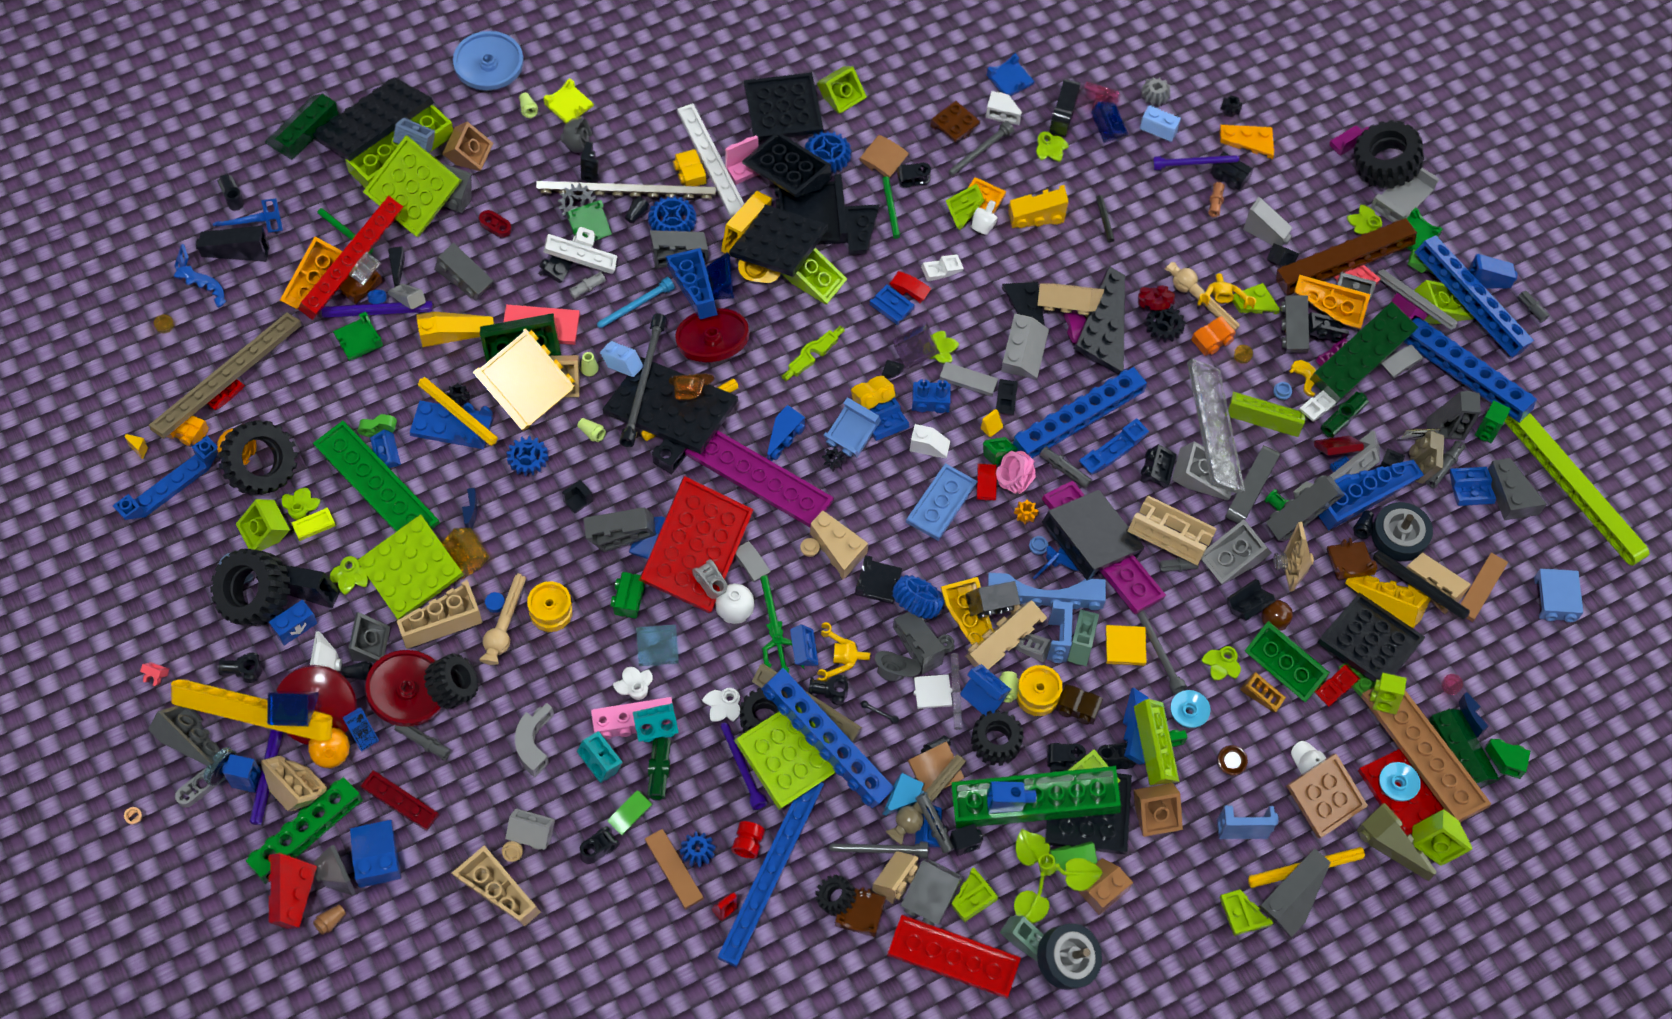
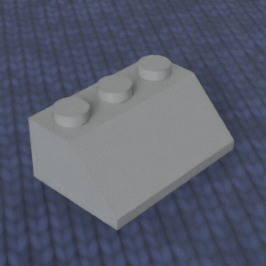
M1014 314L1001 372L1037 380L1049 329L1033 317Z

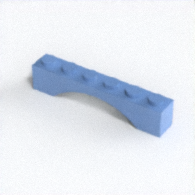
M988 574L987 586L1015 581L1020 605L1032 600L1038 607L1041 605L1052 607L1053 601L1072 602L1073 609L1089 608L1090 610L1103 609L1106 601V580L1090 579L1088 581L1084 579L1069 588L1043 590L1027 586L1009 574Z

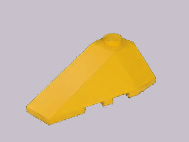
M436 311L417 314L422 347L480 337V326L494 324L493 317Z
M1362 576L1348 578L1345 582L1357 593L1363 594L1412 628L1421 621L1431 600L1430 597L1408 584V587L1396 585V581L1390 580V582L1384 583L1380 582L1377 577Z
M978 577L940 587L945 606L971 645L975 642L980 643L983 640L981 636L989 629L993 631L989 617L978 619L977 615L970 617L965 593L981 588Z

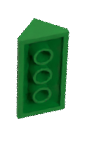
M1269 621L1245 649L1248 655L1304 702H1307L1324 684L1330 674L1328 670Z

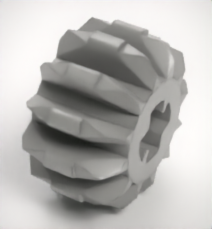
M1154 77L1151 80L1147 79L1141 89L1142 98L1145 99L1146 103L1150 102L1152 106L1154 104L1158 106L1161 103L1165 104L1167 99L1170 98V85L1167 84V80L1162 81L1160 77L1158 79Z

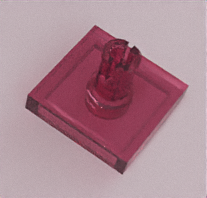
M1086 81L1085 91L1096 95L1092 111L1101 113L1106 99L1119 102L1121 97L1119 91Z

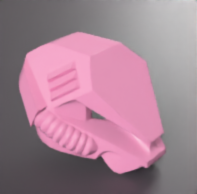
M1010 451L1005 454L1001 466L996 471L1000 487L1008 489L1013 493L1018 492L1019 494L1025 491L1036 478L1035 461L1023 451Z

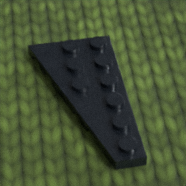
M1109 267L1099 289H1104V293L1096 311H1091L1087 315L1074 349L1119 375L1124 370L1125 275Z

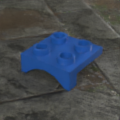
M1016 53L1003 64L987 68V77L1001 93L1009 96L1032 86L1035 82L1019 64V57Z

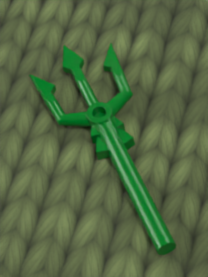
M764 575L760 577L770 620L766 627L770 631L769 635L772 638L762 648L764 664L771 668L772 664L769 663L767 650L777 646L781 669L784 668L789 673V668L786 667L782 644L792 645V640L783 638V622L777 620L768 576Z

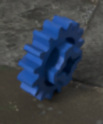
M528 436L527 440L521 437L520 442L514 440V446L509 445V451H507L508 465H510L511 470L516 469L518 475L524 472V476H527L528 472H531L533 476L535 474L534 471L541 472V466L546 467V461L549 460L548 450L544 442L539 443L538 438H535L533 441L531 436Z

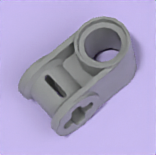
M709 559L703 566L692 570L695 579L700 583L709 598L716 599L726 591L727 583L712 560ZM713 584L718 585L721 591H715Z

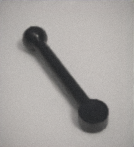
M865 700L861 702L862 708H868L890 719L892 724L898 723V716H891L869 705Z

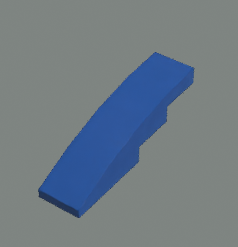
M1132 688L1123 719V724L1127 726L1123 740L1128 742L1124 756L1141 765L1145 764L1134 706L1149 698L1137 689Z

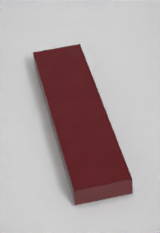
M374 770L360 786L361 789L426 832L439 817L438 812Z

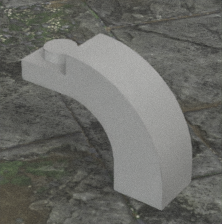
M548 703L543 707L537 708L533 717L526 712L519 721L515 733V745L519 760L525 770L534 778L549 764L548 757L534 743L538 731L554 716L553 708Z

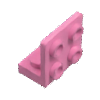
M756 135L748 137L737 144H732L725 149V167L735 185L760 175L742 164V161L758 148V137Z

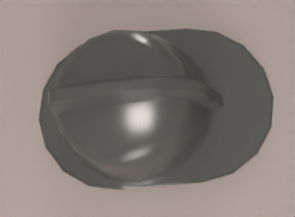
M880 651L875 655V662L878 665L877 673L887 681H899L904 677H913L921 672L920 664L911 658L900 656L890 651Z

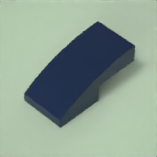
M475 488L467 489L470 506L462 507L467 533L471 532L477 516Z
M1466 692L1459 700L1460 710L1478 738L1489 726L1477 714L1481 706Z

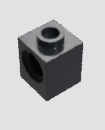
M975 824L951 831L950 840L952 845H954L956 855L960 856L980 849L983 835L980 829H976Z

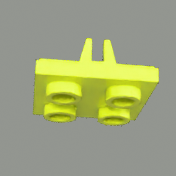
M571 78L556 93L543 97L544 105L564 123L578 118L594 106L575 87V83Z

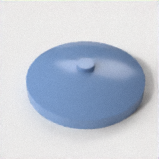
M483 31L472 34L461 41L454 52L453 64L458 78L466 85L479 90H496L511 84L520 75L523 68V54L519 44L512 37L501 32Z

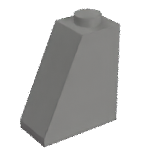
M1258 197L1250 208L1243 230L1272 246L1273 243L1280 246L1288 245L1292 238V235H1290L1292 226Z

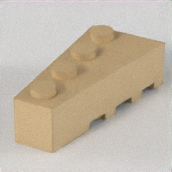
M468 580L462 582V585L455 590L453 588L446 592V595L438 600L433 599L426 607L418 608L397 620L406 649L482 623L481 615Z
M1032 600L1014 606L1015 610L1010 611L1011 614L1007 618L1003 616L995 623L997 627L993 631L989 629L981 636L983 640L980 643L975 642L967 649L969 653L965 657L974 667L982 664L989 670L1005 656L1006 650H1011L1020 642V637L1024 638L1034 630V624L1047 619L1045 614Z
M485 845L452 872L456 879L523 926H526L541 913Z

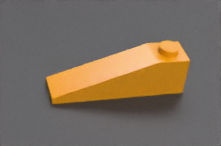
M315 236L280 301L297 309L301 301L342 251Z
M1299 275L1294 292L1297 295H1308L1309 303L1341 324L1357 329L1362 327L1371 295Z

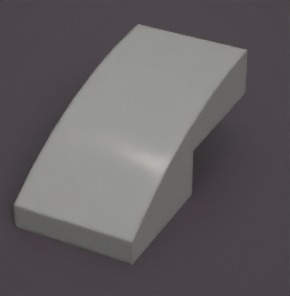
M1411 344L1384 361L1382 366L1394 379L1406 369L1409 370L1415 366L1423 357Z
M749 541L738 547L735 557L741 567H744L752 582L771 572Z

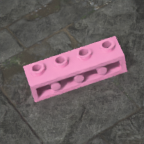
M668 697L592 709L594 733L599 731L605 740L615 736L628 737L637 733L633 712L671 704L672 698ZM666 719L663 720L661 724L666 725L669 724L671 721ZM644 724L641 728L648 729L651 725Z

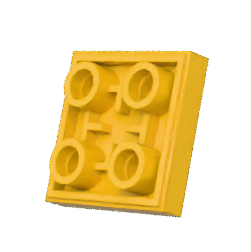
M1106 625V664L1145 666L1147 663L1145 627Z

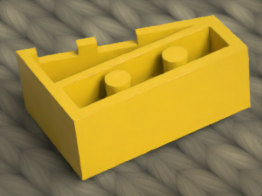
M1061 185L1059 189L1051 192L1048 189L1043 190V194L1032 197V194L1010 200L1008 213L1012 228L1064 223L1068 207L1065 185Z

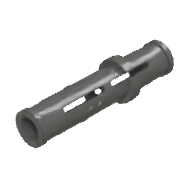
M1457 440L1451 449L1445 452L1443 455V468L1426 481L1427 485L1433 482L1430 487L1437 488L1451 466L1457 463L1459 455L1466 448L1464 443L1459 447L1462 442Z
M1047 446L1041 451L1040 457L1052 464L1054 469L1057 468L1084 489L1091 483V478L1064 460L1062 455L1059 456Z
M395 725L394 727L395 731L422 746L426 752H431L444 761L449 757L451 749L440 744L435 737L427 736L413 726Z
M927 792L916 796L915 799L932 830L931 835L933 838H936L942 853L951 851L954 845H952L947 834V828L943 826ZM926 806L928 807V809H929V811H930V813H931V815H932V817H933L934 820H932V818H931V816H930V814H929V812H928ZM936 825H937V827H938V829H939V831H940V833H941L943 839L941 838V836H940V834H939V832H938V830H937V828H936Z

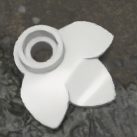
M627 667L622 674L623 680L613 683L614 689L619 694L630 695L635 700H641L646 697L648 685L652 682L653 676L650 670L640 673L635 667Z
M726 688L723 691L713 690L706 694L702 700L703 703L711 706L710 720L713 722L721 721L726 717L734 722L740 715V707L738 705L740 695L734 688ZM732 696L734 699L728 701L726 698Z

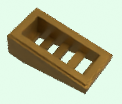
M1256 672L1250 675L1240 688L1244 694L1274 713L1286 698ZM1268 692L1269 696L1265 698L1264 696ZM1273 697H1276L1277 699L1272 704L1270 701Z

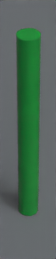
M883 177L882 181L894 239L900 238L890 180L889 177Z
M323 208L317 211V214L350 240L356 236V234Z

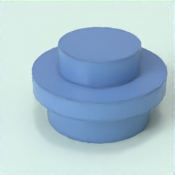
M1280 382L1275 385L1273 393L1278 399L1286 400L1290 398L1292 388L1287 382Z
M1036 536L1030 540L1029 549L1032 553L1042 555L1047 552L1048 542L1044 537Z

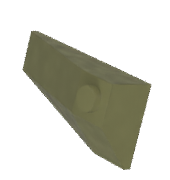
M1383 803L1358 828L1357 832L1360 838L1379 852L1430 881L1437 873L1424 853L1416 850L1412 836L1406 835L1400 826L1403 823Z

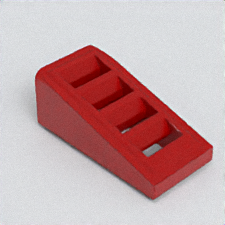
M735 893L729 894L713 906L712 912L720 921H723L737 910V895Z

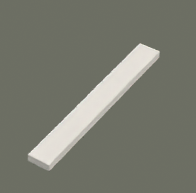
M694 104L678 108L677 113L730 218H732L744 205V202Z

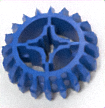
M828 130L826 133L821 131L819 135L814 133L813 138L809 137L808 142L805 144V149L831 164V172L834 174L836 170L841 172L843 168H846L847 163L850 161V143H847V139L842 138L841 134L836 135L835 131L833 133H829Z
M667 195L665 200L660 198L659 202L655 201L654 206H651L648 213V223L653 231L691 232L695 228L696 212L693 205H689L688 200L683 201L682 197L677 199L675 195L673 198H669ZM682 215L686 217L684 221L682 220Z
M913 575L901 576L893 587L892 596L895 598V601L905 611H909L911 615L915 614L917 617L921 616L924 619H932L943 608L944 599L942 593L937 590V587L932 586L931 583L919 577L916 578Z

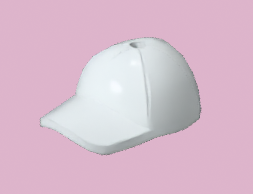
M1306 741L1296 743L1291 751V756L1301 774H1304L1326 759L1321 751L1316 750Z

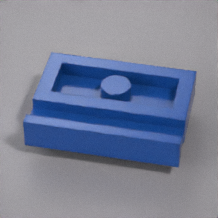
M889 285L882 288L875 295V298L870 300L869 304L896 325L915 307L912 302Z

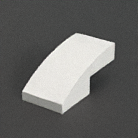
M957 254L941 256L939 261L925 262L921 266L927 281L946 278L964 269Z
M1321 391L1316 397L1308 400L1299 410L1314 422L1330 411L1337 402L1326 392Z

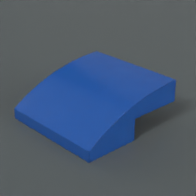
M895 398L885 403H878L875 407L868 409L879 415L881 422L872 434L875 441L910 428L909 422L901 412L900 405Z
M1487 467L1450 469L1451 484L1458 506L1495 504L1496 496L1491 487L1492 478Z

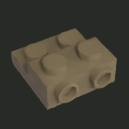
M1427 431L1424 437L1415 440V444L1411 446L1409 450L1410 460H1414L1424 474L1416 482L1423 484L1443 468L1444 435L1438 434L1435 431Z

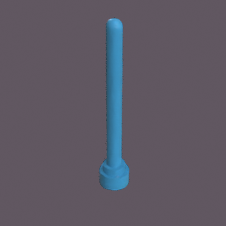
M669 277L662 279L658 287L597 323V327H605L662 292L669 293L673 291L675 286Z

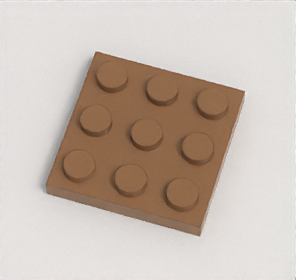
M1336 753L1330 755L1286 785L1317 838L1324 837L1368 806Z

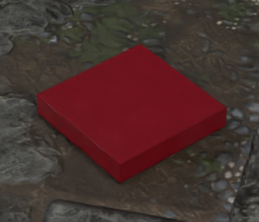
M1349 435L1314 440V447L1327 455L1363 451L1364 443Z

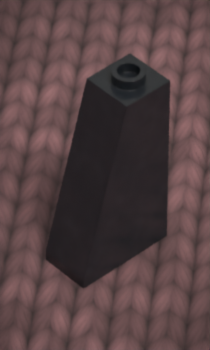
M263 226L203 231L200 233L199 239L196 240V249L199 250L201 257L267 262L270 248Z
M282 565L286 567L288 571L286 575L290 578V584H288V588H290L289 596L333 608L340 591L324 572Z

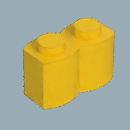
M695 149L675 154L673 166L675 171H679L678 178L680 184H684V186L706 184V174Z
M876 376L867 383H859L851 389L853 401L867 409L875 407L878 403L888 402L896 396L894 385L884 376Z

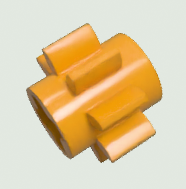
M1028 499L1022 503L1019 501L1018 508L1014 510V514H1018L1017 521L1020 520L1024 524L1029 521L1034 522L1035 516H1038L1039 510L1035 509L1036 503H1031Z

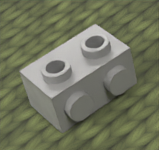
M515 809L509 817L505 839L529 845L537 850H545L551 842L555 819Z

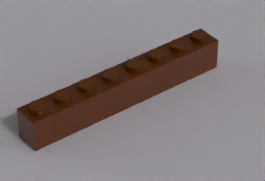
M1407 218L1397 220L1392 224L1379 227L1372 232L1364 233L1357 238L1347 240L1342 244L1332 246L1327 250L1314 253L1312 256L1282 266L1277 269L1276 281L1286 296L1295 292L1299 275L1320 281L1327 280L1339 275L1340 272H1347L1414 245L1417 232Z

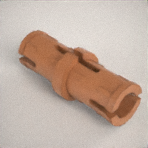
M1221 182L1214 183L1213 192L1209 199L1210 208L1208 214L1212 217L1220 215L1221 204L1224 201L1223 191L1225 185Z

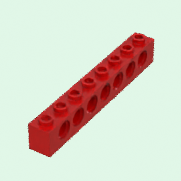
M388 195L301 301L298 307L299 311L310 319H315L400 215L403 209L401 204Z

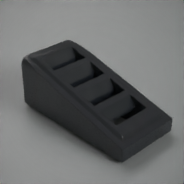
M402 246L388 249L395 287L401 283L405 260Z

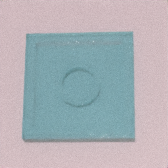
M676 625L636 627L639 666L679 663Z

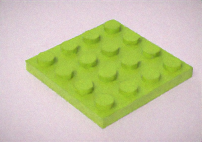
M406 135L363 193L379 206L388 195L401 204L403 209L396 220L416 237H420L462 180Z
M421 514L358 559L361 568L365 570V574L398 620L421 607L464 575Z
M795 705L796 711L802 713L801 708ZM777 712L734 740L778 809L786 806L836 773L833 770V766L820 756L819 751L806 741L801 731L796 730L788 717L780 712ZM809 720L810 726L815 728L814 722ZM823 735L824 741L826 743H829L827 738Z

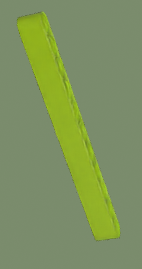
M1531 413L1520 423L1507 415L1504 421L1506 425L1626 563L1633 566L1648 557L1650 552L1645 543Z

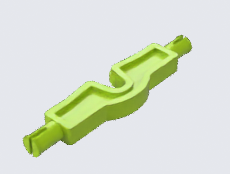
M839 326L833 332L829 330L818 340L806 344L801 354L788 365V371L781 375L782 379L787 382L793 375L798 377L802 372L814 365L815 358L811 355V352L824 356L838 342V337L845 332L844 328Z

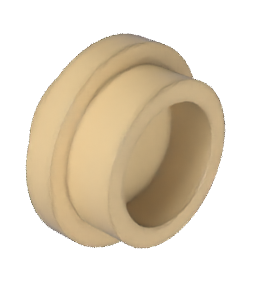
M813 538L803 540L800 545L801 552L807 557L815 556L820 549L818 541Z
M515 841L505 843L502 848V855L509 862L519 860L523 854L522 846Z

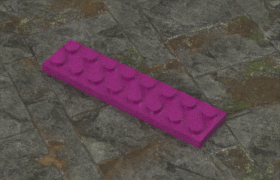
M718 430L701 454L690 449L685 451L686 456L810 528L812 521L822 511L826 512L834 501V497Z
M1072 480L1044 494L1042 500L1052 510L1085 495ZM1134 555L1099 570L1134 614L1156 604L1166 596Z

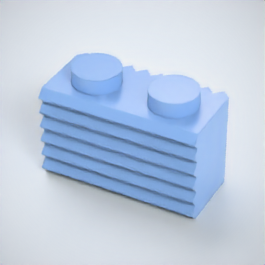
M1150 105L1143 115L1140 129L1172 142L1177 133L1181 118H1177V116Z
M611 341L600 352L608 368L634 377L643 368V363L636 350L628 348V346L626 347Z

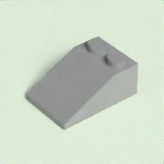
M1194 441L1180 448L1172 480L1187 489L1229 500L1237 467Z
M1243 519L1208 547L1201 559L1223 585L1258 565L1272 552Z

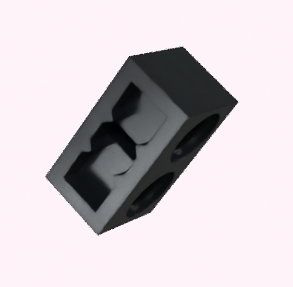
M665 438L660 446L657 445L652 452L653 463L672 475L686 458L685 451L687 448L675 445Z

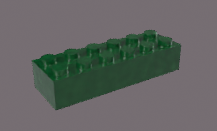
M1391 302L1315 371L1310 380L1321 391L1326 392L1333 398L1337 405L1418 329V326Z

